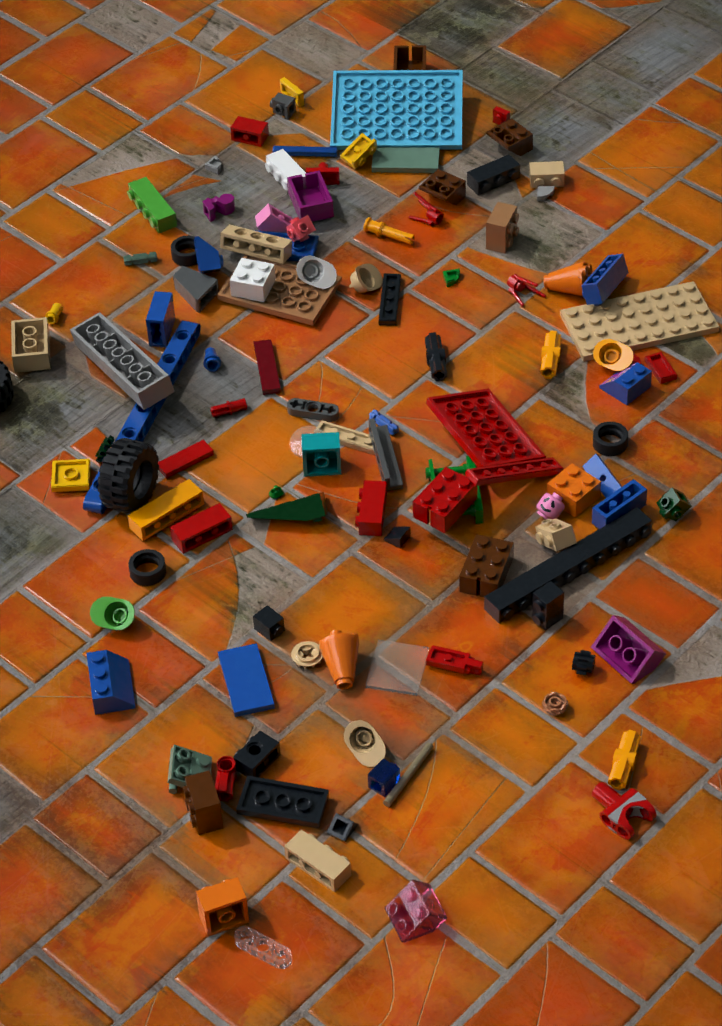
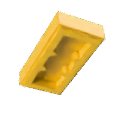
M285 77L281 78V93L294 97L296 105L299 107L303 106L304 92Z

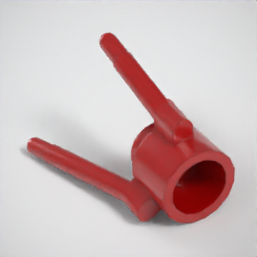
M414 192L413 194L419 199V203L428 209L426 213L428 219L411 215L409 219L424 222L430 226L433 223L436 225L440 224L444 218V213L432 206L417 192Z
M517 274L509 277L507 285L510 288L508 291L513 294L522 307L524 303L516 291L521 292L524 288H527L546 298L544 293L530 286L538 287L537 283L522 278Z

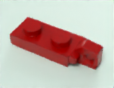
M433 645L426 658V665L458 673L481 675L483 671V661L475 660V658L470 656V653Z

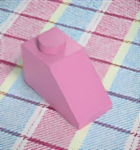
M269 203L255 216L257 228L260 231L287 233L285 227L290 225L289 221L293 219Z

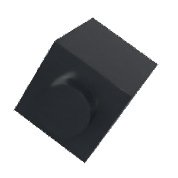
M268 605L253 615L254 629L269 641L279 637L285 631L284 618Z

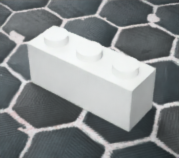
M284 149L266 155V170L274 176L276 181L282 184L285 190L288 191L287 177L300 174L303 176V189H306V172Z

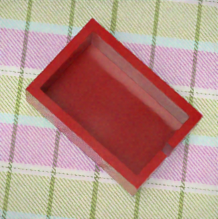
M445 467L414 499L413 518L428 524L430 509V526L446 533L477 499L478 486H475L466 476Z

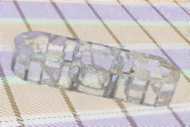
M242 926L235 931V944L238 948L278 969H285L291 965L292 954L288 947L247 926ZM260 944H267L269 949L259 951L257 947ZM283 955L286 956V959H285V958H281L280 960L278 959V956H279V957H282Z

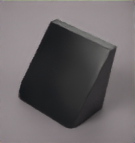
M408 526L394 527L384 538V541L401 548L410 538L411 528Z
M336 813L327 833L346 842L356 829L358 823Z

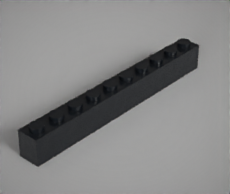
M638 507L634 508L581 539L576 544L569 546L484 596V609L498 623L510 619L514 614L530 606L533 603V593L551 581L560 588L567 583H571L580 575L586 574L595 566L603 564L612 556L618 555L624 549L633 546L639 540L647 538L651 534L652 520Z

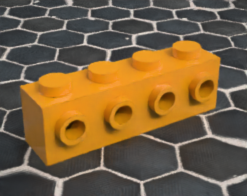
M190 479L180 483L178 486L129 514V529L142 541L148 539L204 505L203 491Z

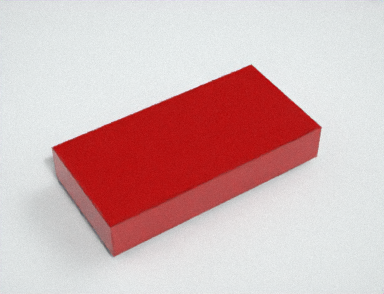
M662 352L645 356L646 364L660 384L677 379V373Z

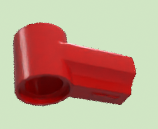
M223 756L217 761L215 788L220 801H228L233 798L237 770L235 760L231 756Z

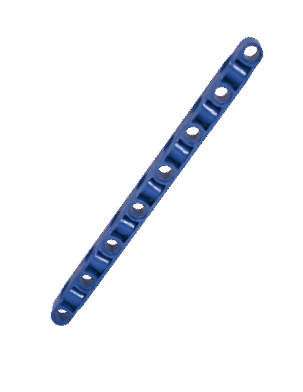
M182 320L157 364L169 375L172 385H174L199 338L201 331L199 323ZM166 398L145 410L136 403L115 442L121 438L143 442ZM98 471L84 498L83 509L103 514L107 507L99 498L98 477L100 472Z

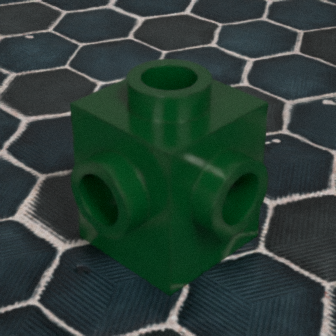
M673 487L656 502L660 508L659 513L665 519L669 518L675 522L692 507L685 494Z

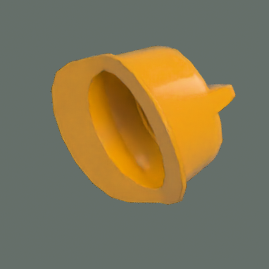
M604 339L598 342L593 350L595 361L599 365L613 371L625 370L631 365L634 358L630 347L612 339Z

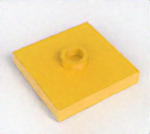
M90 459L53 461L51 491L89 490Z

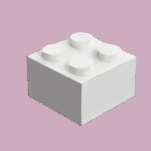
M241 258L230 279L231 296L265 302L276 280L275 264Z

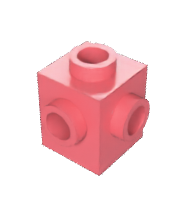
M308 215L301 219L298 216L289 221L290 225L285 227L288 237L293 242L297 240L302 242L310 238L308 234L316 230Z

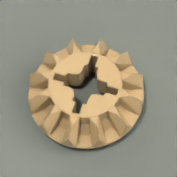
M311 641L297 644L291 652L292 662H295L297 667L303 666L305 669L307 666L314 668L315 664H320L323 658L319 644ZM304 654H305V655L311 654V657H308V656H307L306 658H304Z

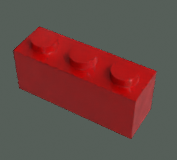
M364 480L363 488H359V499H361V502L357 503V513H359V516L355 517V527H359V535L382 536L387 499V481Z
M220 503L170 527L171 539L183 554L233 530L232 518Z

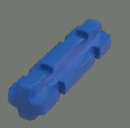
M374 409L369 413V418H374L376 424L379 426L387 425L391 435L399 432V426L392 423L391 420L380 414L377 410Z

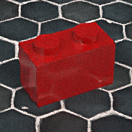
M238 116L230 127L231 140L262 147L269 136L268 122Z

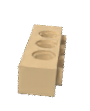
M229 224L221 232L220 248L284 264L292 255V240Z

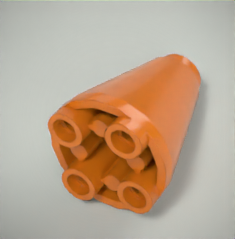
M583 261L550 272L548 275H544V287L551 291L583 296L581 285L592 274V265Z
M334 630L330 632V636L319 641V647L334 684L337 685L338 689L345 690L353 686L355 679L359 637L357 633L349 634L342 633L340 630Z

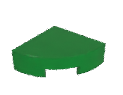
M460 268L443 271V278L447 287L459 281Z

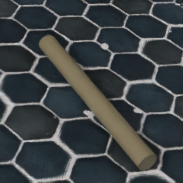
M426 743L383 801L385 806L390 807L432 751L434 746L431 743Z

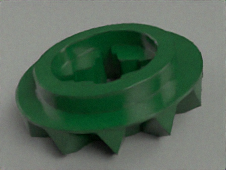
M113 436L105 437L95 455L97 462L101 463L107 454V450L111 448L114 442Z

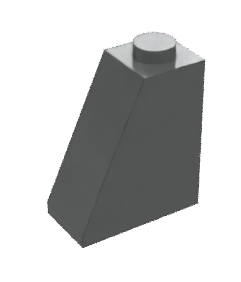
M182 266L173 276L175 290L198 313L219 293L218 279L188 267Z

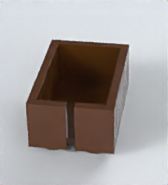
M412 45V60H409V46H394L393 70H426V45Z
M476 534L459 575V592L477 595V580H480V597H484L503 586L514 558V542Z

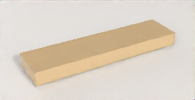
M321 420L314 433L339 432L340 445L375 455L369 434Z

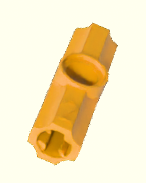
M553 330L546 333L545 343L542 346L540 372L545 379H552V377L556 376L557 365L560 362L561 334Z
M628 730L624 732L619 748L615 750L612 770L608 779V785L615 790L625 789L630 773L634 771L637 751L641 741V736L636 731Z

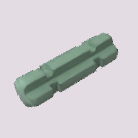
M156 252L124 256V264L126 266L132 265V263L136 265L148 263V261L157 262L158 260Z

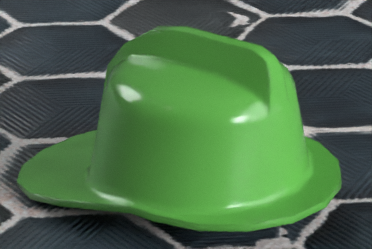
M101 597L92 604L90 617L97 626L102 628L123 630L135 621V610L133 605L127 600Z

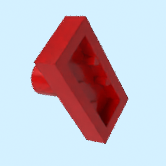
M321 162L317 168H306V173L320 170L326 185H340L339 167H328L327 163Z

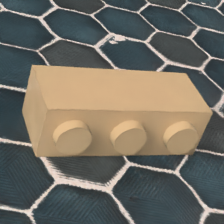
M302 829L284 846L285 859L333 892H336L351 876V863L345 856L338 855L330 846L322 844L314 835L307 834Z

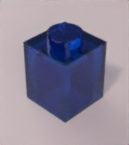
M384 758L368 773V787L383 797H386L400 780V768L395 763L389 762Z

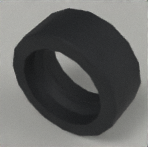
M181 236L172 242L171 255L172 260L176 264L185 267L197 264L196 251L186 254L179 252L187 248L195 249V236Z
M604 422L596 426L593 431L594 449L605 456L622 454L628 447V431L626 427L617 422ZM606 435H614L621 440L615 443H608L600 438Z
M144 549L130 557L128 564L130 577L133 582L142 586H151L164 579L166 575L165 558L160 552ZM144 563H155L159 566L151 572L136 570L138 566Z

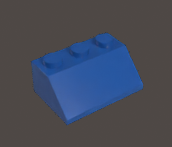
M108 650L86 653L95 715L135 709L129 659Z

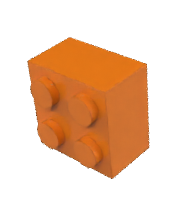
M571 463L547 483V493L552 495L555 492L563 498L561 502L565 505L564 511L576 518L600 498L601 481Z
M238 877L226 879L221 883L206 886L196 891L199 917L208 937L249 923L247 898Z

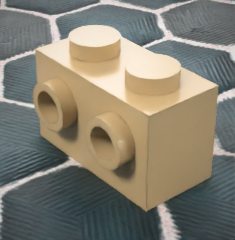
M555 518L543 520L540 525L535 526L537 542L554 551H559L577 543L571 524Z

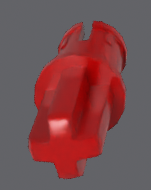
M245 398L231 402L226 401L225 404L211 407L210 412L213 417L228 413L232 415L234 412L247 410V403Z

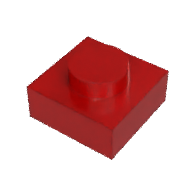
M498 106L493 109V123L500 125L510 119V111Z

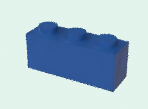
M631 480L592 508V524L600 529L636 507L639 509L646 506L647 489L636 480Z

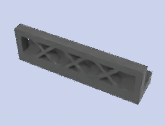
M374 418L369 419V436L381 480L387 481V492L403 489V482L387 425L376 427Z

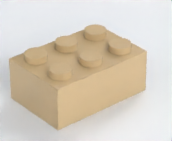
M47 317L12 320L11 339L14 372L51 369L50 332Z

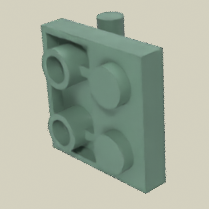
M173 745L170 751L167 783H169V793H177V786H186V776L209 770L211 773L212 757Z

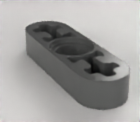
M293 398L287 402V412L291 416L334 422L339 418V408L335 404ZM311 408H316V409H318V410L315 411V412H310V411H308V410L311 409Z

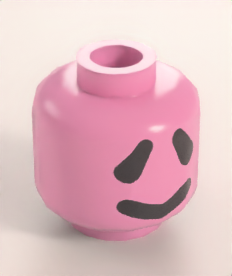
M555 492L552 495L545 493L536 505L537 513L545 519H557L565 508V505L561 502L563 498Z

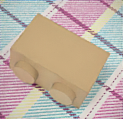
M563 161L529 162L530 188H538V186L564 187L565 173Z

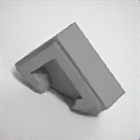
M217 156L212 157L205 163V169L219 174L221 171L220 159Z
M538 186L537 201H544L550 195L552 196L555 186Z

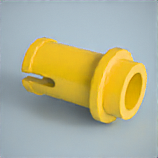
M54 303L51 310L46 313L45 317H47L49 324L58 322L59 315L63 311V306L60 308V303Z

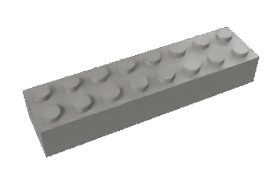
M100 312L70 329L76 346L143 410L175 392L169 375Z

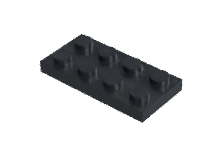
M247 775L236 812L239 815L319 829L329 798V790Z

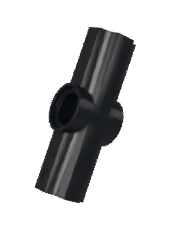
M433 332L425 337L427 365L430 366L431 378L436 381H443L447 377L445 349L442 348L440 335Z

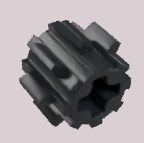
M585 650L575 652L572 670L577 671L576 674L586 676L587 673L592 674L596 656L591 655L590 651Z

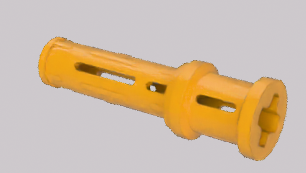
M371 217L365 220L364 232L370 231L379 237L384 235L412 245L414 241L408 238L415 240L414 234L386 226L385 222L374 221Z

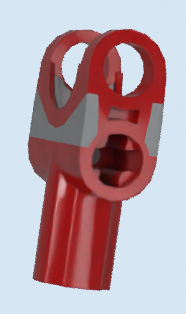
M600 782L592 791V797L606 807L599 814L601 821L610 830L624 839L629 840L635 835L628 819L638 817L651 822L657 817L652 804L633 788L620 795L605 782Z

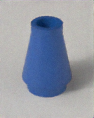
M209 347L205 350L203 365L211 372L219 369L221 360L215 349Z

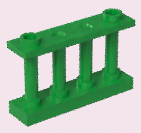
M466 456V464H463V466L447 468L465 475L467 469L476 467L471 458ZM429 459V467L425 468L426 479H430L431 483L435 476L444 468L434 469L432 459ZM479 486L477 499L462 514L474 516L476 524L483 523V505Z

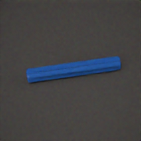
M273 146L272 150L274 153L284 149L289 156L337 157L338 154L337 147Z

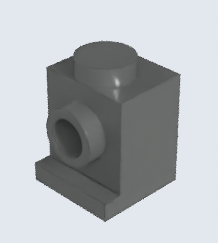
M278 93L271 99L270 107L273 108V113L285 116V119L288 120L296 112V101L294 97Z

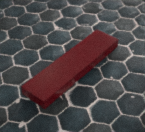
M271 339L253 341L263 395L281 393Z

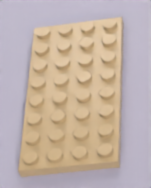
M694 281L608 299L599 306L585 304L560 310V316L583 362L594 359V347L604 339L615 340L627 345L634 351L719 332V325Z

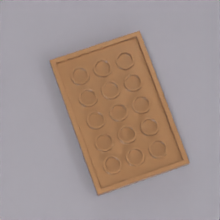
M245 254L243 257L245 259L275 264L276 280L265 302L231 296L230 279L233 273L217 294V298L220 301L314 326L341 284L342 276L337 275L336 281L331 287L320 289L299 279L296 264L289 262L282 264Z

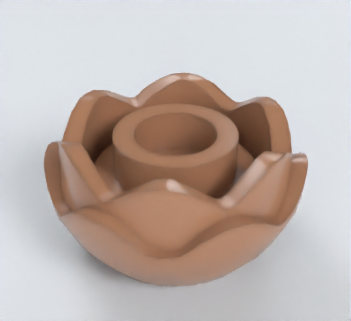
M552 692L544 697L542 706L548 714L557 716L566 711L568 701L564 695Z

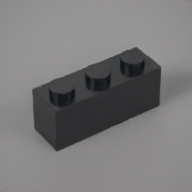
M506 155L468 171L467 185L477 195H481L519 179L520 164L512 156Z

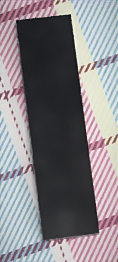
M384 273L379 325L396 326L401 274Z

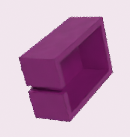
M320 170L305 173L306 189H303L302 174L287 177L288 194L299 219L308 215L313 222L334 217L333 200Z

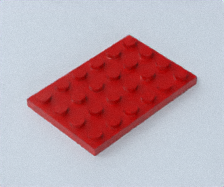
M489 388L427 398L426 404L477 467L546 458L545 454Z

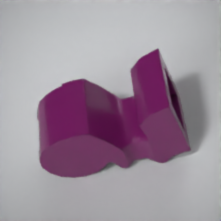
M223 194L220 198L215 196L212 199L207 198L202 201L203 212L210 222L215 220L216 211L225 216L235 211L234 196L232 194Z

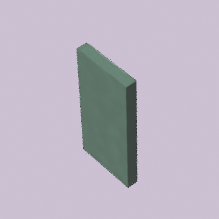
M377 147L373 154L372 172L434 173L439 169L440 148Z

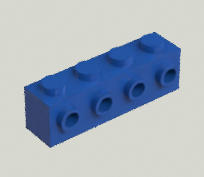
M624 254L608 255L581 285L582 295L587 305L594 304V306H599L603 304L620 282L624 280L629 273Z

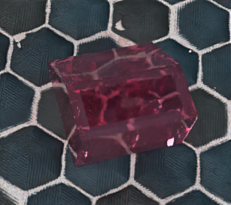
M411 880L385 907L401 942L404 943L434 932L447 919L431 885L416 880Z

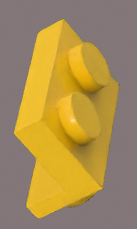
M361 133L340 155V158L355 170L358 166L361 167L365 163L369 155L375 153L377 141L374 138L371 140Z

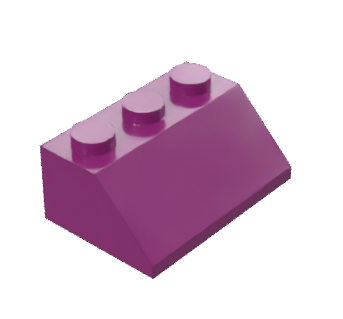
M616 615L610 618L591 646L596 653L631 684L636 683L654 671L666 655L661 648L624 617Z

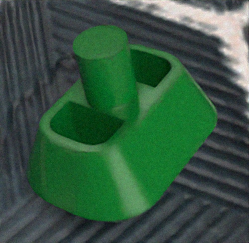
M277 485L269 492V496L273 499L284 494L282 488Z

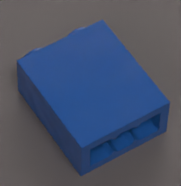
M155 291L146 318L149 346L166 348L175 322L173 295L171 292Z

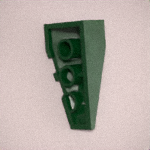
M320 492L294 501L250 512L246 516L247 518L312 520L315 523L324 520L323 516L328 515L325 494Z

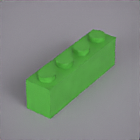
M147 177L128 183L129 190L127 194L129 199L135 202L137 209L142 211L144 218L149 220L152 228H155L158 233H162L177 227L176 213Z

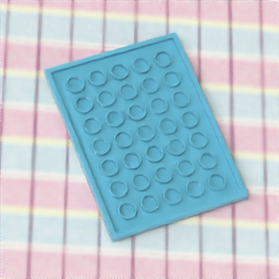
M463 70L333 71L330 147L346 150L363 133L371 140L374 138L377 141V147L440 148V150L462 149Z

